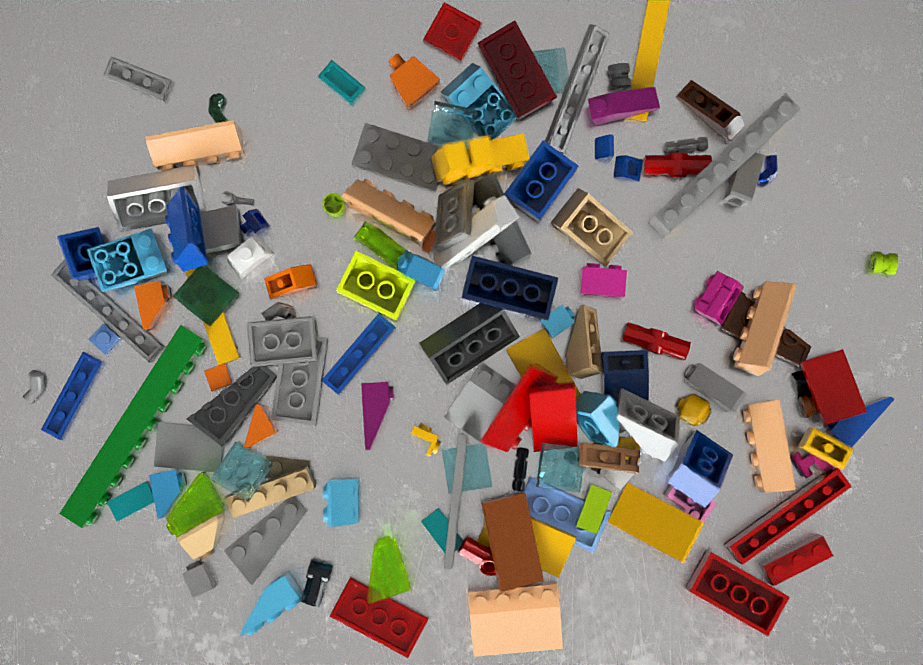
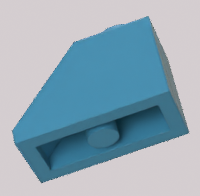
M406 249L404 254L400 256L396 269L434 290H437L445 272L444 268L429 259Z
M179 469L149 475L158 519L168 515L183 492V486L186 485L183 472L180 473Z

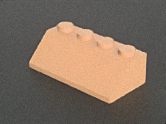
M234 120L145 137L154 167L158 170L161 169V171L174 169L175 166L181 165L183 167L196 166L197 162L202 161L205 164L218 162V158L226 157L227 160L239 158V154H244L240 127Z
M765 281L756 287L753 298L756 299L754 306L749 308L746 316L749 322L747 327L744 326L740 334L742 343L740 348L737 347L733 356V360H736L735 368L757 376L771 369L796 291V284Z
M780 400L745 404L746 409L743 410L745 423L748 422L750 431H747V439L749 445L752 444L754 453H751V462L753 467L756 466L757 475L754 476L757 489L760 488V492L763 493L796 490Z

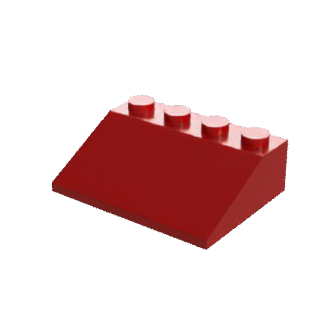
M537 362L530 365L480 442L508 452L511 448L515 450L522 440L519 437L522 431L525 430L527 432L531 427L528 388L559 384L556 382L559 377Z

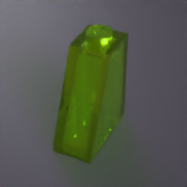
M367 221L352 238L395 270L398 267L400 256L405 252L401 245L381 229Z
M206 471L196 476L166 517L168 521L166 527L171 535L175 534L176 538L227 510Z
M389 536L377 539L378 544L373 546L367 594L368 604L412 590L395 538L390 539Z

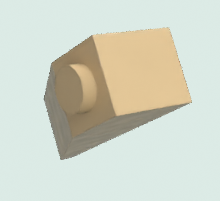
M584 304L579 307L566 353L568 374L581 379L603 372L597 310Z

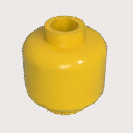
M690 394L687 398L683 396L677 406L680 409V418L693 426L704 425L712 412L710 402L696 394Z

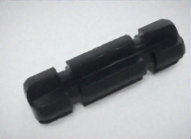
M519 447L517 449L516 457L518 458L515 461L514 469L515 481H513L512 489L515 491H523L525 487V482L523 481L526 479L528 463L526 458L529 455V449Z

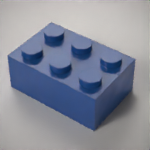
M696 429L683 445L667 482L675 489L689 496L694 502L706 507L720 491L733 454Z

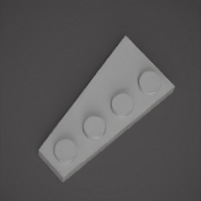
M296 496L287 498L224 550L225 554L251 585H253L306 514L307 510Z

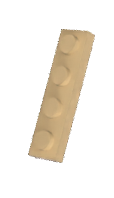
M308 466L226 495L224 499L232 517L235 518L315 489L316 484Z

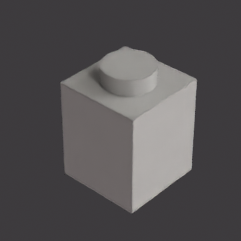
M196 561L186 566L187 571L182 573L192 598L216 587L206 562L199 564Z

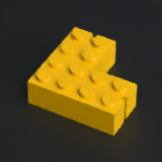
M524 133L489 140V136L468 140V149L465 148L464 141L443 145L431 156L436 182L443 181V185L455 183L463 177L464 179H475L483 173L486 176L493 172L498 174L500 171H503V168H507V172L518 170L520 167H524L525 162L530 160Z

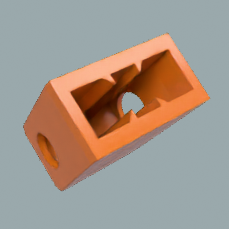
M397 53L388 61L395 69L389 75L390 80L407 109H410L440 85V79L414 56L405 62L400 54Z

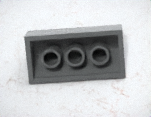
M494 172L474 183L473 205L476 204L480 210L485 208L484 203L493 196L496 199L504 196V192ZM517 221L513 222L489 241L490 245L495 244L498 251L495 253V256L500 263L513 266L530 258L532 254Z
M479 303L419 342V344L447 385L520 336L504 309Z

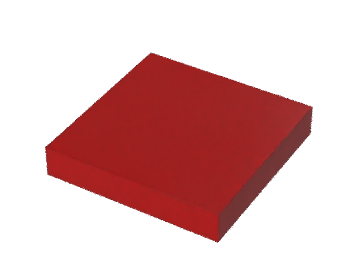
M444 2L423 38V42L462 62L481 28L482 22Z

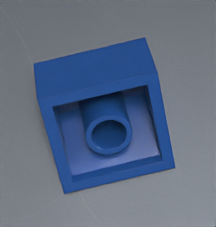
M99 227L59 235L57 238L72 279L84 281L97 278L87 249L105 244Z

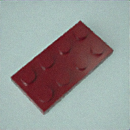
M515 20L477 43L518 119H522L557 98L554 89Z

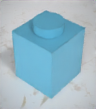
M561 305L550 313L549 320L541 319L540 323L553 339L575 323L573 320L575 315L568 306L564 308Z

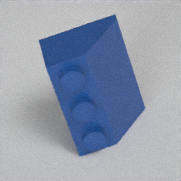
M542 140L504 195L521 211L539 223L577 171L579 165Z
M180 187L167 204L168 215H165V220L171 232L168 234V239L173 247V252H171L174 265H178L185 272L208 265L200 210L186 189Z

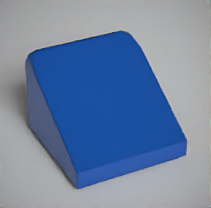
M613 134L595 138V159L611 160L614 156Z
M627 155L617 156L613 177L640 181L643 160Z

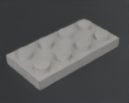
M365 123L352 166L436 192L438 182H436L431 156L441 147Z
M316 336L318 361L278 364L271 420L316 426L328 338Z

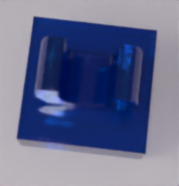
M258 209L248 210L242 215L246 220L240 226L244 234L251 233L252 231L254 233L263 232L270 227Z

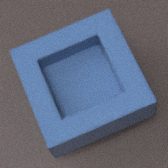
M103 323L88 340L107 355L121 337Z

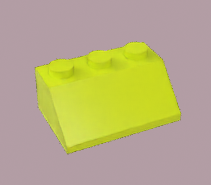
M355 251L336 291L397 322L416 280Z

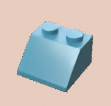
M584 391L576 399L577 423L590 441L616 447L618 445L620 421L616 418L617 402L610 395Z

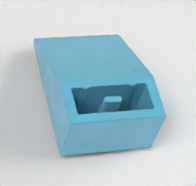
M471 63L440 92L480 138L489 136V140L495 139L517 119L509 101L482 67Z
M152 228L87 249L102 292L167 274V269Z
M359 477L331 478L328 480L327 484L323 485V499H327V507L323 509V521L327 522L328 527L358 524L360 522Z
M290 571L271 582L264 589L240 632L241 636L246 633L251 636L261 629L264 621H267L269 624L282 614V609L286 608L289 611L299 604L303 592Z

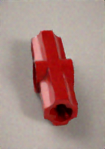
M687 153L645 155L644 175H668V177L699 175L712 162V156L688 155Z
M629 322L626 323L621 341L643 347L644 350L660 355L666 354L680 360H686L691 342L670 336L667 332L654 328H644Z
M466 536L457 553L479 565L480 571L487 576L496 575L491 547H486Z

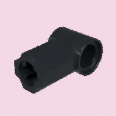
M311 559L301 602L310 606H320L333 565Z

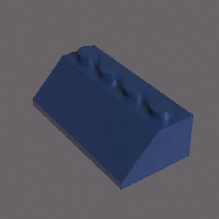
M472 255L461 298L549 320L558 277Z

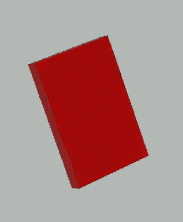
M843 349L800 363L823 426L867 412Z

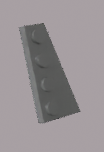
M265 366L252 367L240 376L236 382L228 388L226 387L218 396L210 402L208 401L200 410L186 419L220 446H223L274 382L277 375Z

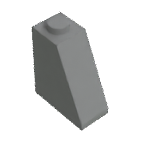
M757 150L732 174L723 201L742 208L752 202L765 155L760 154V150Z
M697 363L695 366L692 364L685 373L687 378L684 382L726 412H735L748 395L701 363Z

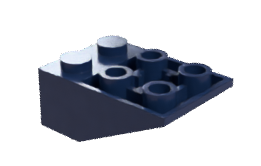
M648 350L601 352L603 395L613 397L617 402V407L621 388L649 401Z

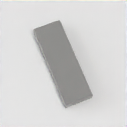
M112 56L103 74V77L164 102L173 84V81Z

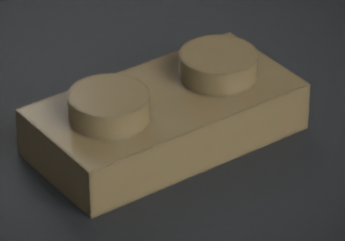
M266 455L263 478L273 479L306 466L310 470L311 461Z

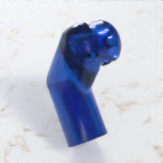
M777 155L766 156V169L759 175L757 182L759 185L770 184L777 176Z

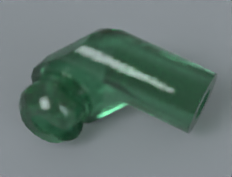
M221 93L213 94L209 98L208 112L216 123L228 121L220 111L221 105L225 102V97Z

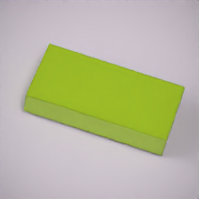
M591 484L576 527L597 534L612 492Z

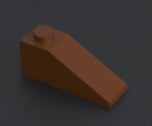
M690 80L677 95L685 105L713 130L729 141L745 126L740 112L693 80Z

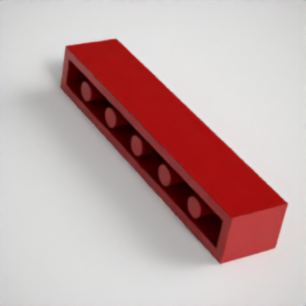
M834 467L725 545L737 562L744 565L852 486L841 470Z

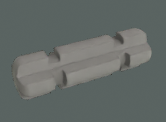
M707 137L697 138L698 140L692 138L677 140V143H674V141L666 142L665 152L668 155L677 151L678 153L696 151V149H699V151L707 150L708 140Z

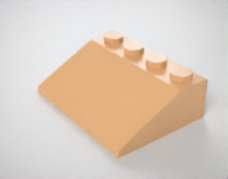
M357 179L343 193L342 198L346 205L420 246H423L430 231L436 225V222L432 220L434 217L423 210L421 213L413 210L414 205L405 200L402 203L395 200V195L385 189L382 192L375 189L376 185L367 179H364L363 182Z
M556 581L534 583L504 592L499 590V586L468 589L474 657L563 648L559 592Z

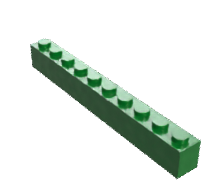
M183 325L179 326L59 513L80 528L87 527L88 525L91 526L98 517V514H96L100 506L104 507L110 498L108 495L112 487L116 488L122 479L120 474L123 469L130 467L134 460L132 455L136 449L139 451L145 444L146 439L144 437L148 430L151 432L157 425V416L160 412L164 413L170 404L168 399L171 394L178 392L182 385L180 380L184 374L188 375L194 367L192 362L196 355L199 357L205 350L206 345L204 343L206 339Z

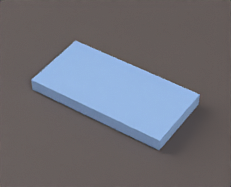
M530 476L523 490V493H526L530 517L575 535V545L594 553L611 511H605L597 534L576 527L585 500Z

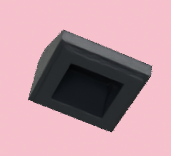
M803 371L792 373V380L798 400L801 396H812Z

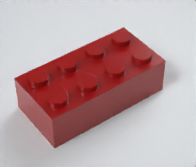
M709 550L706 551L686 587L689 592L766 636H769L790 598Z

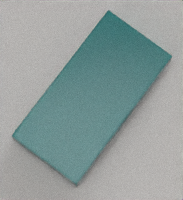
M333 60L318 75L320 80L351 105L366 89Z
M146 481L107 501V504L116 521H120L154 503L152 488L149 482Z
M438 508L421 522L445 553L449 521ZM458 533L456 535L455 551L459 549L463 542Z

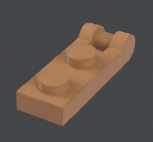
M581 443L579 466L637 474L639 473L637 462L638 458H640V450ZM625 456L629 457L628 464H625Z

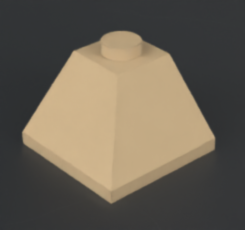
M223 513L218 514L176 538L193 560L197 557L203 560L213 554L211 549L217 546L225 516Z

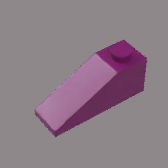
M656 87L612 92L588 99L591 117L596 126L661 109Z
M389 382L361 383L365 450H371L390 406V399H394L393 386H389Z

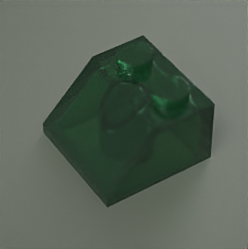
M205 265L196 268L173 297L206 324L212 326L237 297L239 292L209 266Z

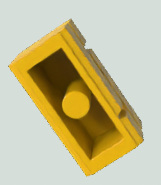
M808 427L798 446L839 469L845 468L854 451L853 448L814 427Z

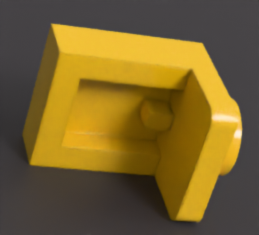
M421 423L419 427L414 425L411 434L431 442L426 455L430 457L431 453L436 454L441 444L437 440L439 436L431 433V427Z

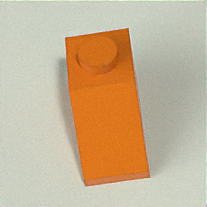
M311 264L290 267L264 278L270 299L300 292L317 285Z
M161 280L134 286L143 330H152L169 304L168 298L171 297L170 289Z

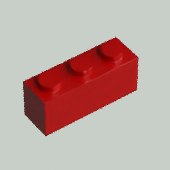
M816 534L758 564L768 583L776 586L834 555L824 536Z

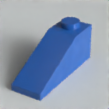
M888 396L865 404L866 413L829 424L825 431L834 439L852 448L895 399Z

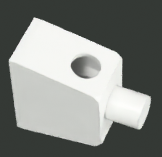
M252 236L227 256V263L242 280L274 253L260 236Z

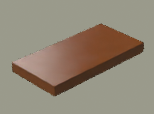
M526 493L482 502L499 590L504 592L544 581Z

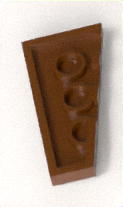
M744 292L740 293L721 328V331L740 339L744 326L747 327L749 319L746 318L748 310L755 303L746 297ZM784 327L775 356L801 368L800 363L806 361L811 346L790 329Z

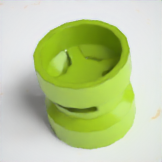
M337 193L327 194L322 201L323 209L331 217L341 216L346 209L343 198Z
M874 251L870 262L871 272L880 273L885 271L888 275H895L898 268V254L889 253L886 255L880 251Z

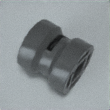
M617 63L608 66V73L611 75V80L609 81L610 89L618 90L631 87V79L628 77L630 72V65L628 63Z

